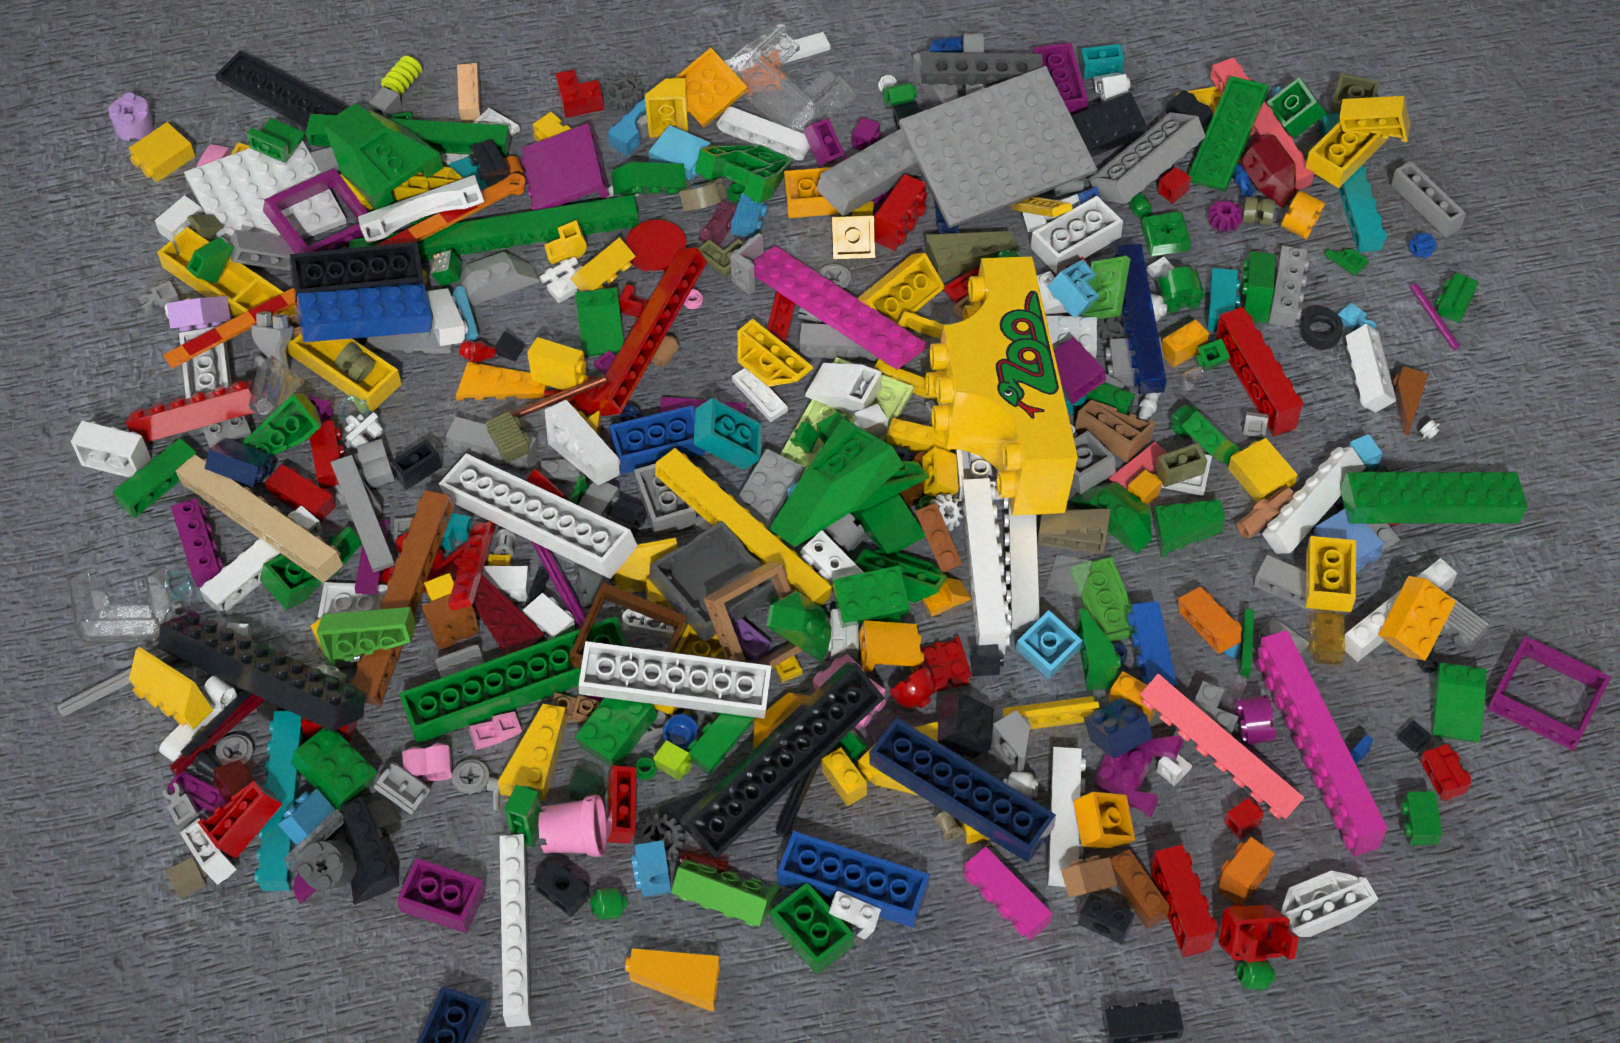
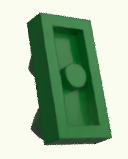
M345 527L340 534L329 537L330 547L334 546L338 549L343 566L362 543L353 529Z

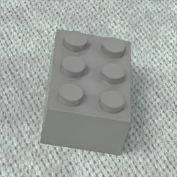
M656 464L634 470L636 486L654 536L695 524L696 511L655 476Z

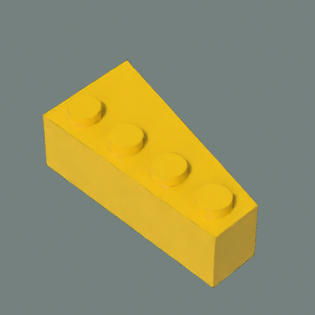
M542 704L497 782L500 795L511 796L515 785L522 787L530 786L538 792L540 801L546 802L568 722L565 707Z

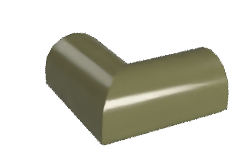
M709 239L698 250L707 260L706 265L725 278L731 273L730 256L736 249H740L745 245V243L737 239L723 250Z

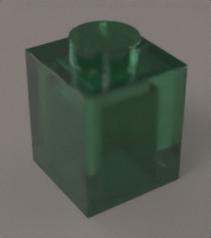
M577 768L568 790L570 799L581 801L586 796L599 795L603 800L607 787H605L602 776Z

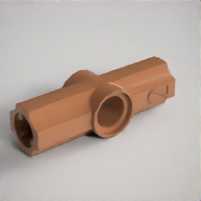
M1283 487L1270 498H1263L1257 502L1252 511L1237 522L1236 527L1239 534L1244 538L1250 539L1281 513L1282 507L1289 504L1293 499L1294 492L1289 487Z

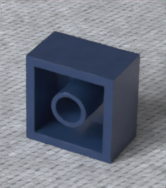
M1123 697L1114 700L1102 709L1095 710L1084 718L1090 741L1113 759L1153 738L1147 715Z

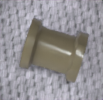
M943 811L934 818L935 823L941 827L944 833V841H952L963 833V829L958 827L954 817Z

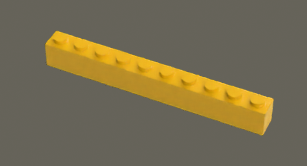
M674 448L656 462L655 476L711 526L723 521L742 542L746 551L757 559L762 566L768 562L781 564L787 572L786 579L794 592L798 591L819 606L830 599L832 586L829 581L820 577L810 564L803 562L794 550L785 546L778 536L773 535L762 522H758L751 516L748 509L742 508L732 495L725 493L716 481L707 477L704 471L690 462L684 453H680Z

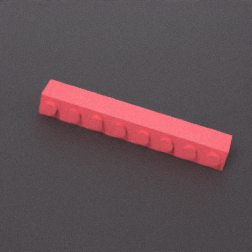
M1234 57L1214 64L1212 67L1210 78L1221 94H1223L1230 76L1252 81L1246 76L1243 67L1237 63ZM1264 101L1251 131V138L1254 136L1275 135L1296 163L1295 188L1297 191L1311 186L1314 173L1305 168L1306 160L1303 153L1297 149L1292 137L1286 133L1282 123L1276 119L1273 110Z
M1157 674L1140 694L1144 698L1141 703L1151 711L1156 708L1162 713L1159 716L1161 720L1168 726L1172 723L1179 728L1177 733L1187 742L1190 738L1198 745L1195 749L1206 757L1210 754L1216 759L1213 764L1222 772L1229 770L1234 775L1232 780L1241 788L1245 785L1252 790L1250 795L1260 804L1264 800L1271 807L1268 811L1276 818L1280 819L1283 816L1286 819L1304 799L1299 792L1161 675Z

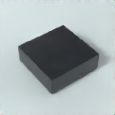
M1412 721L1398 735L1397 739L1416 753L1430 739L1431 734Z

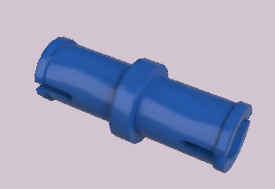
M1238 163L1234 172L1235 183L1239 185L1243 197L1247 195L1250 197L1255 192L1250 181L1251 178L1240 164L1239 166Z

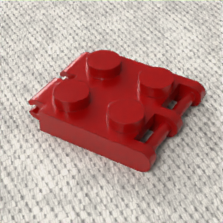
M959 636L954 637V640L942 643L936 641L933 645L920 647V651L924 653V662L920 667L927 666L933 674L936 683L935 692L949 689V682L952 683L953 688L969 685L968 678H971V671Z

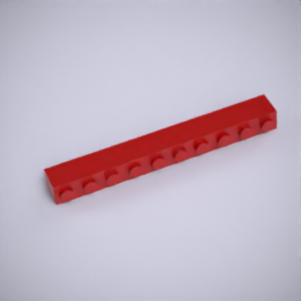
M697 247L677 251L606 374L608 382L600 385L591 399V404L597 411H600L602 416L622 413L707 264V260Z

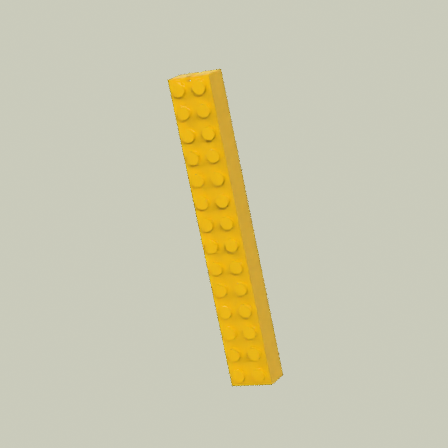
M188 227L184 228L174 237L179 255L172 241L168 242L157 252L162 267L203 296H227L229 313L234 317L284 293L243 264L232 262L231 256L228 258L217 283L196 278L186 268L194 251L208 244L209 241ZM297 305L283 311L280 314L287 315V317L293 314H297ZM300 333L293 341L290 340L286 347L287 354L372 412L402 385L398 369L353 339L303 342ZM350 343H354L360 348L362 355L366 354L376 362L371 373L359 383L355 382L348 375V370L343 371L335 364L338 354Z

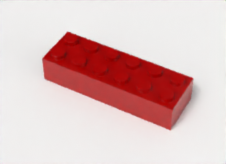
M1243 307L1221 314L1215 341L1223 340L1230 357L1228 362L1257 411L1261 414H1268L1267 427L1272 436L1274 437L1296 429L1303 406L1302 398L1296 394L1291 380L1286 378L1281 364L1273 357L1272 349L1264 342L1263 335L1260 330L1256 329L1251 315L1247 314Z

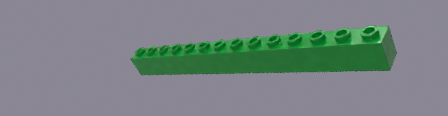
M634 195L454 223L417 242L420 262L432 260L433 254L451 250L458 256L557 240L561 238L558 228L575 220L580 225L583 235L625 228L629 229L639 224ZM401 232L391 233L385 238L368 244L365 238L349 240L350 248L375 246Z

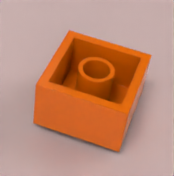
M1252 837L1246 843L1241 842L1234 852L1236 856L1232 861L1228 859L1221 868L1222 874L1218 878L1220 882L1218 892L1235 904L1244 905L1268 875L1275 855L1274 852Z

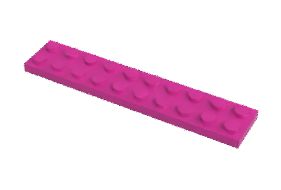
M773 246L752 261L756 278L896 370L926 350V343L873 308L871 309L859 299L777 246Z

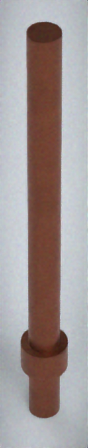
M605 374L510 413L512 417L516 416L519 419L608 382Z

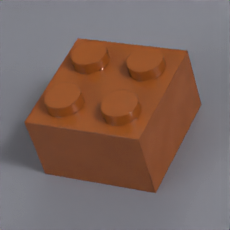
M450 594L421 606L428 631L438 650L443 647H450L455 642L469 639L479 633L473 607L469 606L451 611L448 605Z

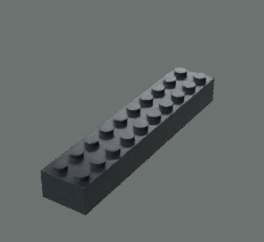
M188 612L186 615L172 618L170 621L160 624L158 649L330 731H335L363 718L366 692L357 689L355 685L340 681L335 676H329L318 668H312L301 660H295L286 656L283 652L273 650L266 644L258 643L249 636L241 635L232 628H226L217 624L216 621L204 618L197 612Z
M846 662L678 820L679 823L708 856L717 859L882 702L885 697L857 663Z

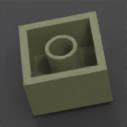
M1340 73L1330 114L1340 113L1342 99L1376 97L1380 81Z

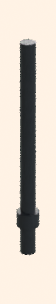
M243 690L203 730H198L191 737L192 740L180 751L181 754L187 758L198 746L202 747L208 741V737L252 693Z

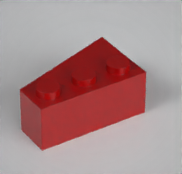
M255 781L233 795L230 803L224 807L218 806L214 809L215 814L208 819L202 818L197 822L217 849L234 858L240 855L282 806L281 801L273 791Z

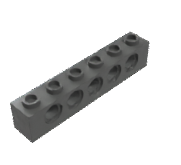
M922 52L921 84H967L970 86L986 84L993 86L1042 68V54Z

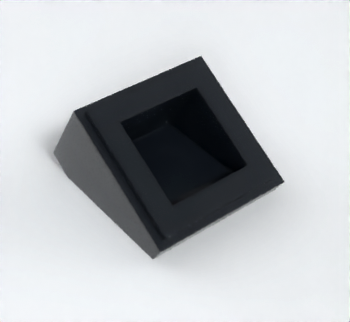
M504 331L495 346L498 356L516 362L525 348V344Z

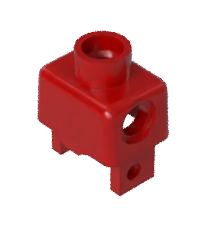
M1235 904L1226 908L1223 912L1218 942L1220 947L1233 960H1246L1249 963L1265 961L1268 958H1278L1283 955L1288 960L1295 959L1299 936L1289 929L1290 919L1272 905L1244 906L1242 904ZM1270 925H1271V927H1272V937L1270 936V933H1269V926H1270Z

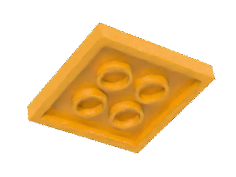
M711 47L675 77L686 78L688 112L703 128L749 90Z

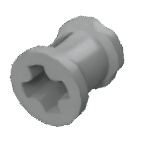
M500 529L496 534L498 542L494 548V554H511L512 557L514 554L512 547L513 541L516 539V533L508 529Z

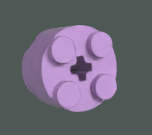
M128 92L108 107L114 130L121 139L130 141V138H136L140 140L152 132L154 120L148 102L144 98Z

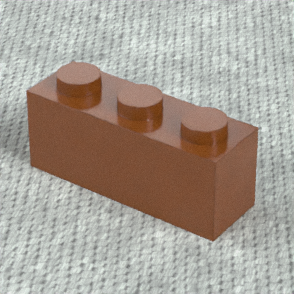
M937 503L915 511L941 572L945 573L963 565Z
M1128 849L1110 859L1117 888L1145 928L1148 929L1166 919L1170 907L1132 852Z

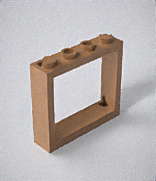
M768 562L703 598L726 660L746 662L724 603L769 578H772L779 600L793 593L794 591L786 579L787 572L781 564ZM790 642L754 664L769 665L772 668L799 653L802 649Z

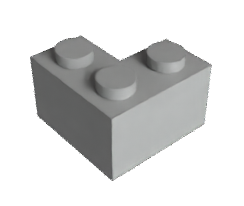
M1203 681L1193 703L1233 736L1238 716L1219 709L1225 689Z

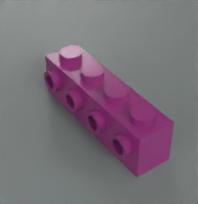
M195 498L173 505L171 509L191 575L196 587H201L205 582L219 574L224 567L221 558H216L215 553L219 551L215 540H210L209 537L213 535L209 522L205 523L204 518L208 517L204 505L199 506Z

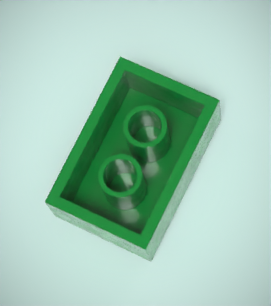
M900 565L833 579L831 583L841 628L863 624L864 621H877L905 615L910 610Z
M604 698L576 734L575 739L582 749L610 767L621 766L658 715L650 703Z
M326 728L320 730L296 749L291 764L339 812L341 811L340 805L356 799L372 786L377 775V771L336 730L330 731Z
M807 882L770 911V922L817 975L854 946V933L840 918L829 914L830 907Z

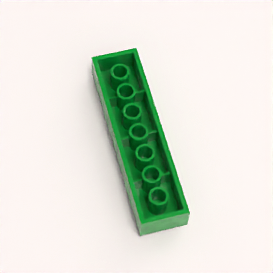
M1347 472L1340 487L1349 524L1520 523L1528 508L1518 472Z

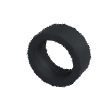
M1314 309L1304 317L1301 328L1302 338L1309 346L1315 349H1330L1337 345L1341 338L1343 322L1337 313L1329 309ZM1317 322L1326 323L1334 329V333L1327 336L1318 335L1310 329V325Z

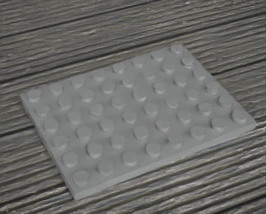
M1046 66L899 120V126L949 228L1097 172V167Z

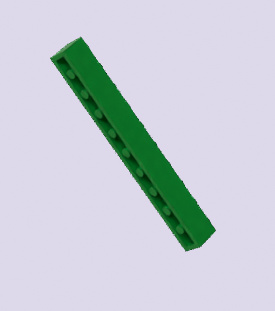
M310 114L306 129L309 145L331 147L323 124L336 115ZM387 118L410 130L439 153L470 155L472 145L492 139L502 157H507L511 140L508 125Z

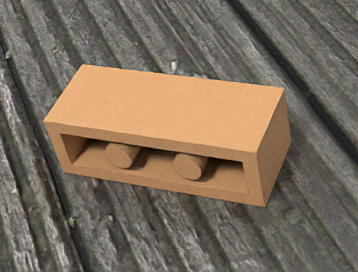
M477 63L457 65L460 118L462 123H473L481 116Z

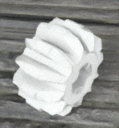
M941 494L929 502L930 504L937 503L948 531H952L953 526L960 525L958 519L964 517L959 513V510H962L963 507L957 506L959 499H952L950 494L945 496Z

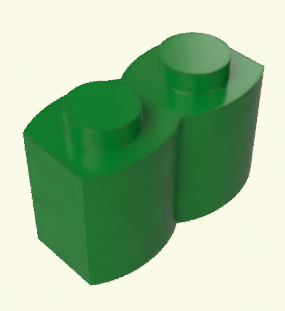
M911 82L887 86L882 89L885 107L914 102V98L917 97L915 85L912 86Z

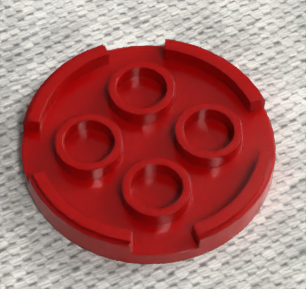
M649 220L638 224L629 232L625 240V244L635 255L630 262L633 266L645 272H648V270H663L665 272L677 251L687 247L683 231L675 224L664 220Z

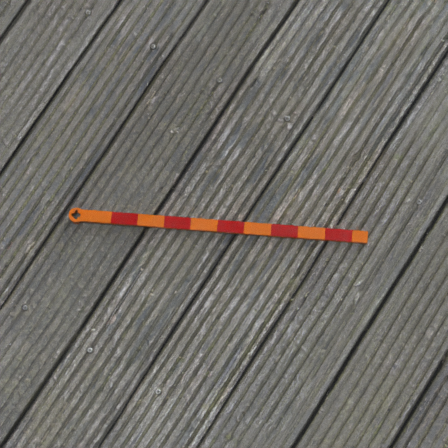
M511 174L506 179L481 191L484 199L483 203L466 209L440 212L377 245L419 242L510 194L520 195L524 193V188L526 187L525 178L521 174ZM293 288L163 354L164 359L173 369L251 329V325L257 324V313L263 311L271 312L272 318L273 315L280 314L297 305Z

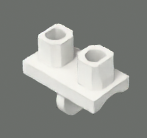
M373 412L364 420L362 415L356 418L349 415L346 418L349 425L344 429L347 433L351 430L353 431L346 436L347 441L344 445L348 448L353 446L357 450V446L369 443L363 437L367 432L374 439L380 436L383 428L377 422L378 416Z

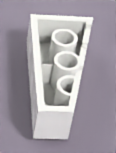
M567 400L545 409L548 445L598 486L620 475V460L618 456Z

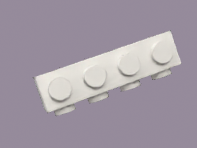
M1365 324L1346 335L1348 344L1346 347L1351 356V367L1355 372V383L1361 396L1359 398L1363 407L1376 413L1394 403L1396 397L1379 332Z
M820 531L800 551L802 560L812 565L818 571L817 574L827 579L830 584L833 579L864 573L823 531Z

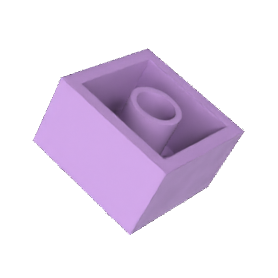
M227 296L167 303L170 329L179 328L180 332L209 328V325L210 327L222 325V322L230 320Z

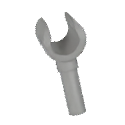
M489 778L487 791L493 792V811L497 812L499 811L500 791L497 783L499 779Z

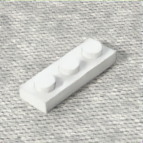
M745 368L732 376V382L770 422L788 412V407L769 387Z

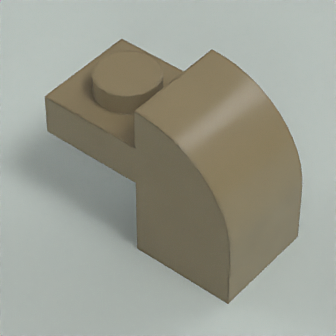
M722 177L679 191L684 211L709 207L720 203L722 199L727 197Z

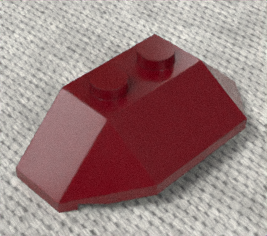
M1275 135L1254 136L1246 144L1239 162L1257 188L1268 198L1275 200L1279 207L1283 208L1297 194V189L1295 188L1296 163Z

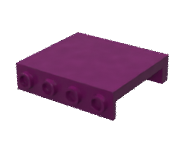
M589 123L521 148L523 154L521 162L523 167L526 168L524 177L530 186L527 188V191L533 200L530 203L532 211L554 208L597 191L602 198L610 196L596 136Z

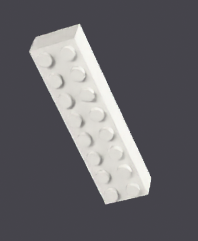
M989 478L963 480L961 506L963 507L962 515L964 516L963 524L976 645L998 644L999 653L1005 655L1006 646L1010 645L1009 635L1011 634L1010 621H1007L1008 601H1005L1006 583L1003 582L1002 578L1004 576L1003 562H1000L1002 549L1001 543H998L999 524H996L995 488L990 487Z
M585 641L579 679V694L765 718L771 666Z

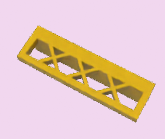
M1094 696L1007 707L1003 708L1002 713L1004 718L1017 710L1021 716H1025L1031 726L1030 729L1083 723L1086 716L1092 714L1095 710H1099L1100 707L1099 703L1095 702Z

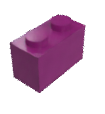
M829 118L811 124L803 130L819 167L834 162L845 155Z

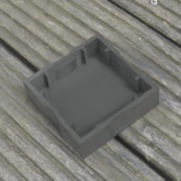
M721 521L696 536L687 545L673 550L650 565L649 580L678 613L687 616L689 626L705 642L715 636L716 631L703 598L761 567L762 564L746 551L742 542ZM772 578L724 603L732 624L776 597V589Z

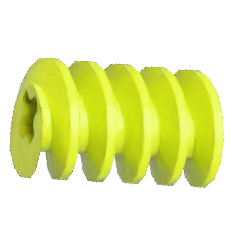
M403 56L391 68L390 72L382 78L381 86L396 91L400 96V94L405 92V89L409 88V84H412L414 79L418 78V73H422V67L414 58Z

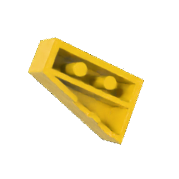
M1405 96L1342 99L1339 118L1344 132L1368 136L1369 133L1382 135V138L1385 139L1392 136L1402 138L1401 141L1408 142L1410 120Z

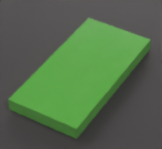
M1108 557L1070 567L1069 572L1084 609L1111 643L1131 638L1133 629L1132 626H1128L1127 613L1130 612L1132 603L1113 558Z

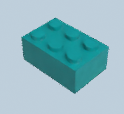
M714 398L696 408L695 446L742 470L761 459V423Z

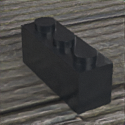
M1162 1000L1157 1002V1004L1151 1005L1136 1003L1132 1007L1115 1005L1105 1009L1103 1015L1107 1043H1146L1181 1039L1184 1031L1179 1002H1171L1170 1000Z

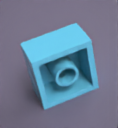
M1048 610L1017 640L1016 651L1050 680L1080 650L1082 640Z

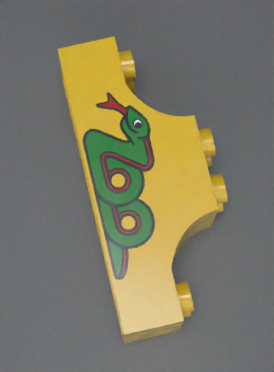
M1032 256L982 258L979 276H971L968 281L969 300L974 302V305H965L963 321L943 325L941 342L930 345V364L932 370H936V372L926 373L925 388L927 398H937L938 405L932 406L933 431L944 432L946 449H957L976 454L991 463L999 471L997 474L999 498H1009L1012 516L1065 513L1078 456Z

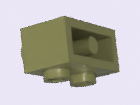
M1199 443L1158 456L1155 470L1163 486L1167 487L1203 475L1208 460Z

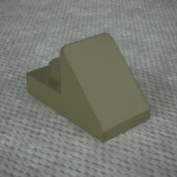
M190 215L187 217L194 231L209 242L215 240L214 234L224 228L214 215Z

